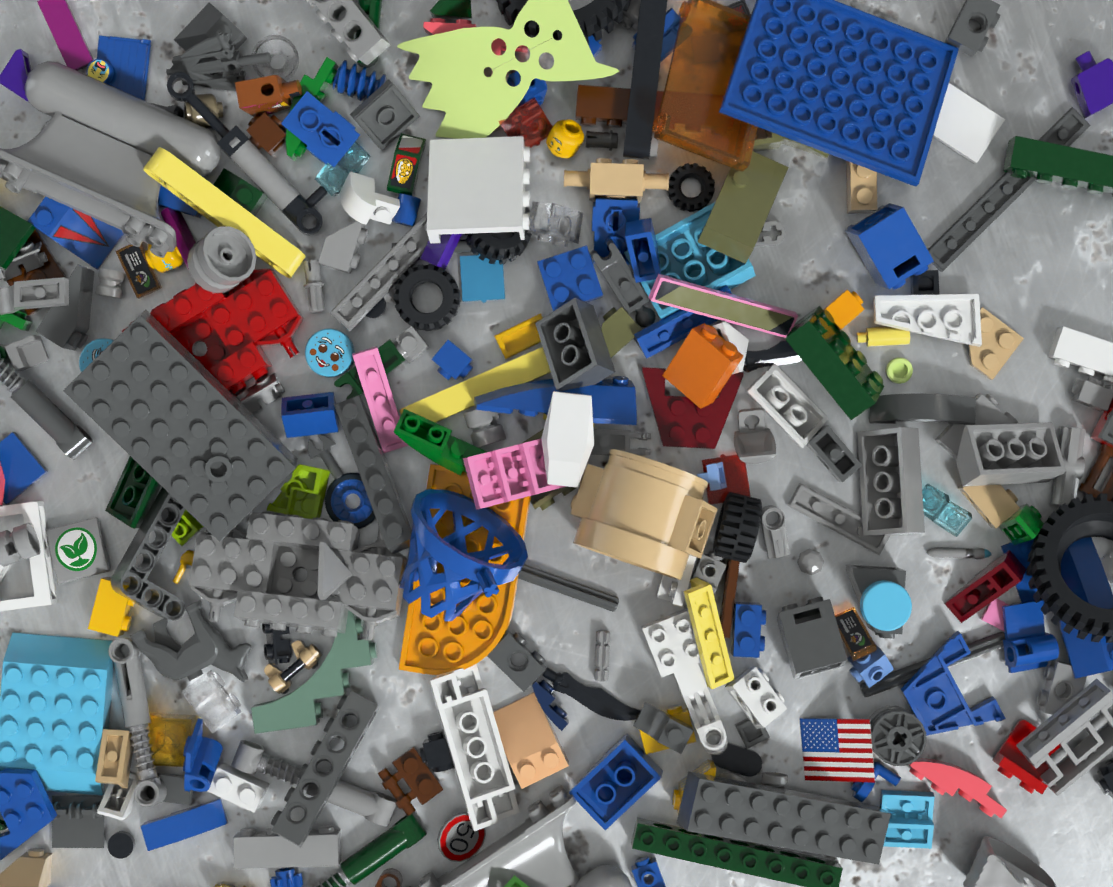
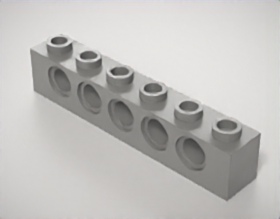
M307 0L308 3H314L318 7L316 13L326 24L329 22L332 25L333 29L331 32L340 43L344 41L349 48L346 52L355 62L360 60L364 64L369 65L391 45L356 0ZM346 10L344 18L339 20L340 13ZM361 29L360 36L354 39L355 32Z

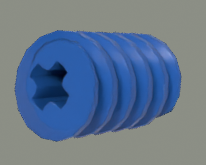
M344 60L337 70L333 90L336 86L340 94L347 90L349 97H353L357 93V99L362 101L366 96L367 98L386 82V74H383L377 80L376 71L367 76V68L364 67L358 73L357 64L354 63L350 69H347V60Z

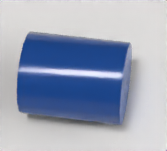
M399 193L397 199H400V208L392 222L413 227L416 222L421 199Z

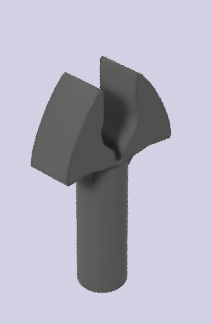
M318 434L320 440L323 441L322 451L317 449L313 441L309 439L308 453L310 459H313L315 456L321 457L333 478H340L343 472L330 453L331 446L336 443L329 437Z

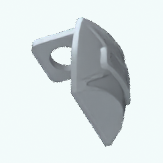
M751 408L739 410V431L734 433V447L739 459L745 463L759 464L776 456V443L770 429L765 428L764 409ZM750 415H755L759 418L754 429H749V425L744 423L745 418Z

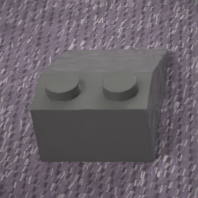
M77 264L69 277V305L51 307L36 330L37 333L61 348L75 351L77 347L81 348L88 338L86 333L89 330L94 281L93 270Z

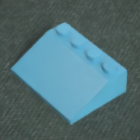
M715 202L655 235L661 275L715 290L725 285L731 290L756 276L749 259L745 264L698 243V239ZM626 251L624 254L632 267L629 252ZM656 279L640 282L648 297ZM651 301L660 319L680 310Z

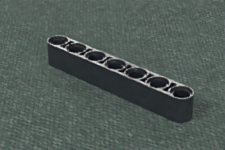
M667 0L640 1L623 157L649 159Z

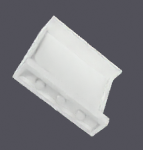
M524 136L430 140L427 234L430 243H441L442 234L519 232L520 239L525 240V230L530 228L529 214H525V207H530L529 191H525V185L530 184V170L526 169V162H530V146H525Z

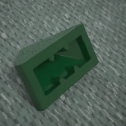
M439 0L430 10L431 16L441 19L472 18L471 0Z

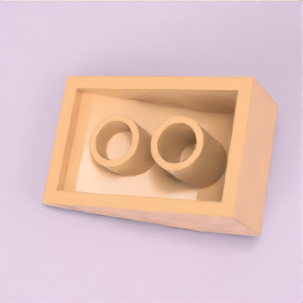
M534 692L493 712L506 757L521 789L569 766V760Z

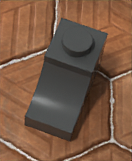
M647 702L644 703L633 724L635 728L680 754L693 733L692 726Z

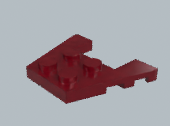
M642 367V374L662 445L667 447L715 449L743 379L744 372L732 374L719 393L718 398L713 403L700 409L687 397L665 396V378L662 375L666 368Z

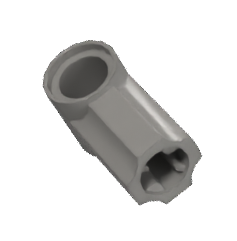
M773 505L763 507L760 523L762 525L768 559L791 555L784 513ZM772 511L777 512V522L772 525L767 524V514Z

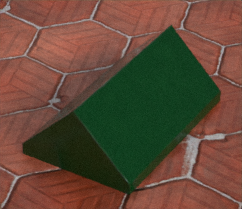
M130 456L105 511L131 528H140L161 485Z

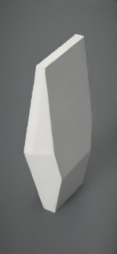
M553 391L541 438L547 484L578 488L594 446L592 395Z

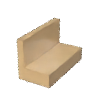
M103 729L95 778L97 783L118 784L121 788H128L133 747L131 745L134 744L133 740L130 739L132 734L129 731Z

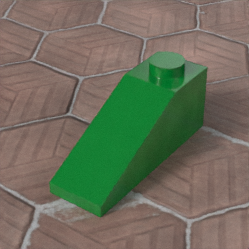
M1024 504L1020 506L1017 512L1003 522L999 528L1015 546L1035 538L1044 523L1040 519L1042 518L1040 512L1034 506Z

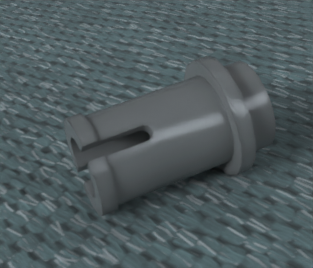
M610 130V132H586V148H609V151H612L613 148H618V133H613V130Z

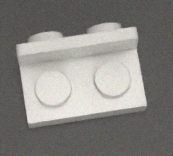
M689 555L681 580L665 575L662 576L657 593L658 598L671 601L672 604L683 607L685 600L683 591L688 589L696 557Z

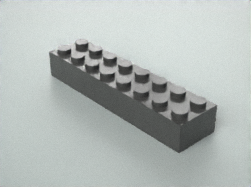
M688 771L676 823L690 832L879 865L891 813L874 805Z

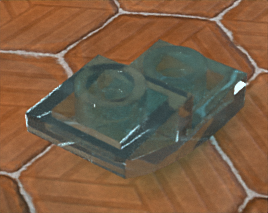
M355 141L335 167L327 163L315 180L331 196H337L349 173L354 172L358 174L371 156Z
M927 483L922 489L924 515L957 537L972 520V514L951 502L949 495Z

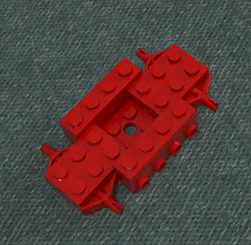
M272 269L253 270L248 278L231 289L228 294L227 292L213 293L195 283L189 289L180 291L173 296V299L158 305L150 312L170 334L233 394L242 388H246L245 382L253 377L255 380H258L261 376L269 373L267 369L272 364L261 346L281 344L290 356V359L300 353L292 342V336L304 318ZM198 342H204L207 346V352L203 356H197L194 353V346Z

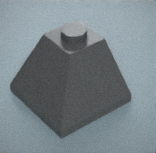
M208 3L179 33L174 41L187 51L197 43L216 36V32L221 30L224 34H229L230 40L228 43L234 45V51H236L247 38L228 18L211 3ZM212 56V57L201 58L199 61H201V60H206V59H212V58H215V57Z

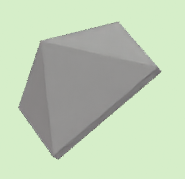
M319 542L317 595L319 600H326L352 573L325 542Z

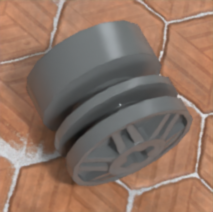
M885 706L876 710L869 717L872 751L883 762L893 766H906L915 762L923 754L926 746V731L923 724L907 709L899 706ZM896 732L901 735L899 743L894 740L895 736L893 734Z

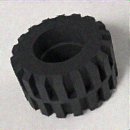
M526 207L525 214H530L531 211ZM529 217L530 228L525 230V240L520 239L519 232H512L513 236L506 239L496 238L490 233L465 234L467 235L466 243L467 245L472 244L471 252L473 254L478 252L480 254L479 259L482 261L488 258L490 264H495L496 260H499V264H505L507 259L512 262L516 259L517 255L520 256L531 239L530 237L534 227H531L534 222L533 217Z
M433 264L417 265L418 267L409 268L407 273L400 276V281L398 284L396 283L394 288L396 290L394 294L395 308L400 317L406 323L419 330H438L444 325H448L452 318L457 315L461 302L460 290L454 278L445 269ZM425 282L436 284L441 289L443 295L442 304L436 311L431 313L420 312L412 302L414 290Z
M732 492L727 494L722 504L714 537L713 551L715 556L743 563L750 559L761 521V499Z

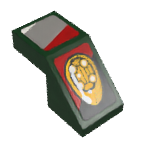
M400 134L394 152L387 191L413 195L426 139Z

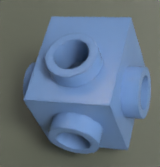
M870 640L871 645L854 652L847 658L852 666L849 670L858 683L863 681L869 688L894 670L886 655L872 640Z

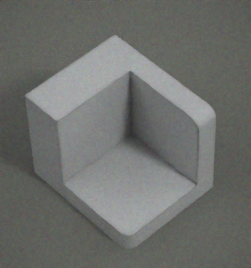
M32 335L5 346L12 367L15 368L14 371H23L49 360L41 336Z

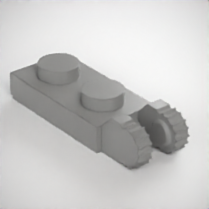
M594 429V446L590 455H609L611 449L635 455H650V449L647 448L630 449V438L648 440L651 439V433L631 432V430Z

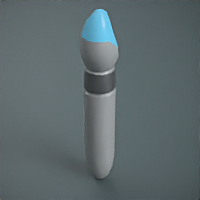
M937 547L927 550L929 556L937 558L983 559L992 555L989 550L983 548Z

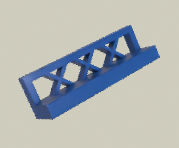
M727 285L718 289L719 291L732 294ZM680 309L635 333L634 339L647 359L685 339L692 328L704 323L711 325L718 321V319Z

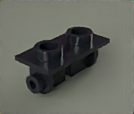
M262 624V631L266 634L267 644H264L265 659L273 665H278L277 659H279V663H289V658L292 657L290 639L280 638L282 634H290L289 627L286 626L285 631L270 629V624Z

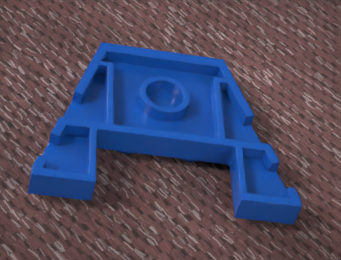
M956 631L901 688L913 714L923 724L926 736L958 730L959 727L978 726L984 724V722L993 720L997 722L1006 719L993 696L969 709L948 669L949 665L971 654L959 631Z
M4 768L0 771V813L9 830L0 834V860H2L50 823L57 814L36 769Z

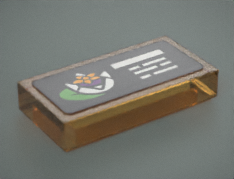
M130 244L116 251L138 299L162 288L154 269L149 266L146 260L145 249L142 244L140 247Z
M855 607L835 615L842 641L853 661L877 650Z

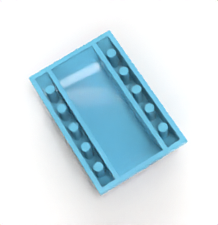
M12 633L2 667L0 771L4 768L36 769L46 791L104 795L105 783H97L95 778L103 729H109L114 662L109 656V646L114 640Z

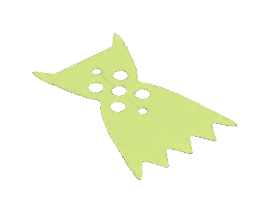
M528 0L519 12L511 29L484 26L462 28L412 39L397 46L402 50L419 54V60L410 73L409 79L432 83V88L422 107L441 110L446 113L435 134L436 137L487 138L517 107L528 91L533 79L537 78L544 81L590 80L612 76L619 72L617 68L595 61L568 0ZM530 20L537 22L540 28L538 35L533 38L528 37L524 31L525 24ZM555 30L561 31L562 38L560 40L553 38ZM497 38L504 40L506 43V51L502 55L494 54L491 48L492 42ZM524 45L528 47L530 58L526 62H520L515 58V50L518 46ZM547 52L553 56L554 65L552 68L543 69L540 66L539 57L542 53ZM486 67H490L492 69L493 74L491 77H486L484 75V69ZM510 70L518 71L521 76L519 85L515 87L508 85L506 82V74Z

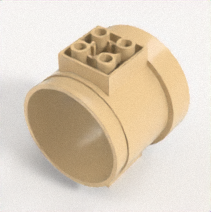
M616 449L610 450V457L604 469L587 464L580 481L578 493L571 501L572 510L570 514L581 518L573 543L631 565L681 580L689 555L701 559L718 510L716 507L703 501L702 496L705 488L708 486V482L675 467Z

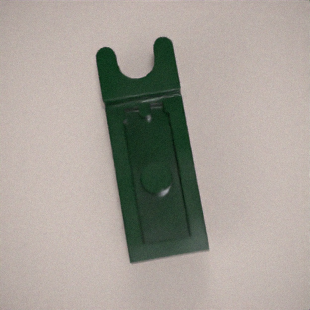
M390 339L378 348L386 376L406 361ZM356 366L334 382L336 387H342L345 384L351 385L352 392L347 396L346 400L358 395L361 397L364 394Z

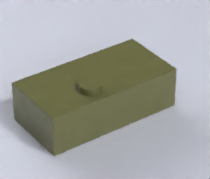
M740 146L698 239V243L746 264L789 167Z

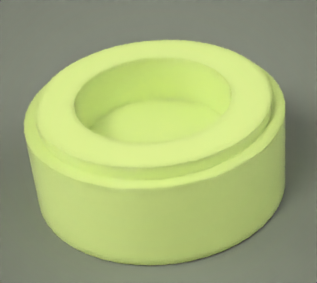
M895 358L888 362L885 372L891 382L901 384L911 378L913 368L907 359Z

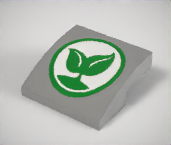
M97 517L46 530L51 558L59 584L110 571L107 549L103 545L100 521Z

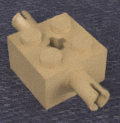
M599 158L596 159V163H591L588 171L564 170V187H587V190H590L589 201H596V197L638 199V202H641L645 189H669V173H646L644 171V164H638V160L624 159L622 164L612 163V159Z

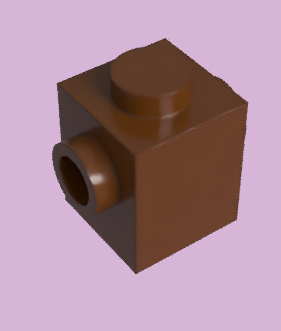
M265 112L262 115L257 114L248 123L249 128L246 131L251 135L249 140L258 150L263 147L268 154L273 156L286 143V134L282 130L284 126L281 125V121L274 114L271 117Z

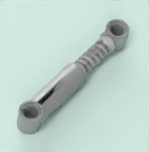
M117 638L109 646V656L114 662L125 728H129V732L132 733L130 739L133 740L134 744L131 746L135 749L133 751L136 754L134 760L137 761L135 767L139 771L136 774L139 782H136L134 798L139 805L149 807L157 805L165 799L167 788L160 780V777L157 776V770H154L156 768V765L153 764L155 759L152 758L154 752L150 748L152 747V744L149 742L151 737L148 736L150 730H147L149 729L148 724L151 723V717L140 662L142 652L137 648L132 638ZM124 644L129 647V654L126 658L121 654V648ZM148 786H151L155 791L153 799L148 798L146 794Z
M246 740L240 741L231 764L232 767L248 774H256L258 771L264 775L269 773L270 777L276 776L277 780L281 778L284 783L289 781L290 785L299 783L300 778L297 776L301 768H296V765L291 766L289 762L287 764L283 763V760L278 761L276 757L271 758V755L264 753L265 749L256 743ZM341 779L327 801L362 815L367 820L381 826H389L396 808L395 798L384 793L369 791ZM309 784L304 790L307 791L306 794L314 797L318 792V787L314 784Z

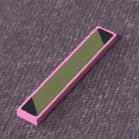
M658 274L648 297L652 302L784 338L791 331L798 318L797 313L794 311Z

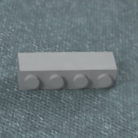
M334 826L318 827V830H311L302 847L275 834L272 828H267L266 832H256L255 828H244L233 837L234 869L339 866L342 861L341 830H334Z

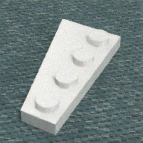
M979 294L874 296L873 298L874 324L977 347L982 345Z

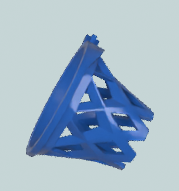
M426 489L417 494L412 503L411 515L413 526L408 562L399 588L404 589L403 598L409 604L421 597L422 614L432 618L444 611L443 620L453 621L482 592H484L486 597H491L492 594L497 595L499 592L497 585L514 581L528 558L525 542L505 519L490 508L485 507L476 510L474 500L465 495L443 489ZM430 509H440L432 518ZM449 510L453 512L454 533L442 539L438 535L435 524L445 511ZM462 515L475 522L463 527ZM483 526L489 531L485 549L468 553L465 536ZM494 536L503 546L492 548ZM509 554V557L502 565L488 563L490 559ZM437 561L444 566V572L437 573ZM467 578L471 580L468 585L461 588L460 581ZM419 579L420 586L413 590V581ZM445 587V599L431 606V593Z

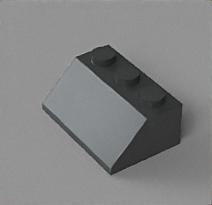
M574 298L535 323L557 391L595 385L615 373L593 305Z

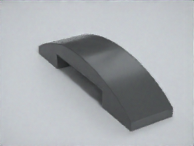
M946 394L880 395L877 402L870 407L869 423L896 424V421L975 425L976 398Z

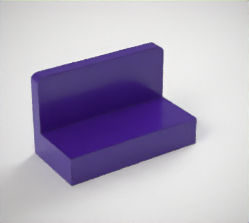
M442 234L441 243H430L428 241L420 259L439 268L446 269L462 234Z

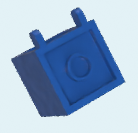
M891 203L885 206L882 205L876 212L857 224L850 225L845 230L875 284L887 289L892 288V290L903 286L906 283L905 279L913 274L917 276L929 269L928 265L934 262L904 207Z

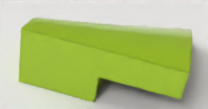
M299 464L293 471L292 478L281 487V493L275 501L269 503L267 511L286 515H298L307 519L320 518L330 471Z

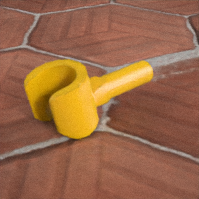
M187 550L182 554L181 564L173 579L174 583H179L187 565L192 566L194 551Z

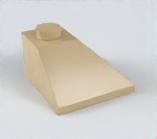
M39 848L29 849L28 852L24 853L0 873V887H48L51 882L52 853H44V849Z

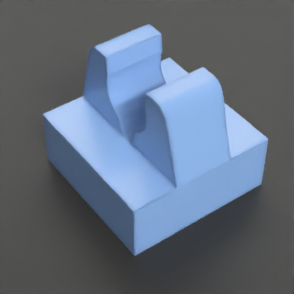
M723 462L706 465L707 472L696 474L697 477L706 480L710 484L711 491L727 487Z

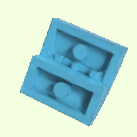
M881 790L880 808L891 813L883 847L932 849L934 830L932 819L935 799L933 792Z

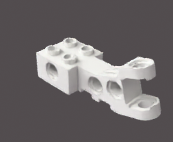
M688 608L641 626L661 678L674 673L704 750L710 755L722 754L728 745L726 731L698 664L701 660ZM711 735H719L721 737V741L716 745H711L707 742Z

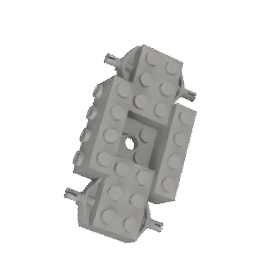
M250 512L246 535L238 530L237 526L220 542L208 530L197 534L189 586H191V590L210 602L208 619L210 622L219 623L221 607L224 608V605L236 602L234 617L245 621L244 626L260 628V623L270 624V629L285 631L287 626L295 627V632L311 634L312 630L322 631L321 635L337 637V633H345L349 610L364 621L362 640L373 641L374 629L378 623L400 616L404 589L399 588V584L408 559L399 552L392 554L387 549L380 528L377 540L374 543L358 548L360 530L353 522L342 520L333 522L324 518L307 519L298 515L281 516L272 512ZM319 542H325L352 573L326 600H319L317 595ZM300 568L306 569L307 578L302 582L295 581L294 574L296 570Z

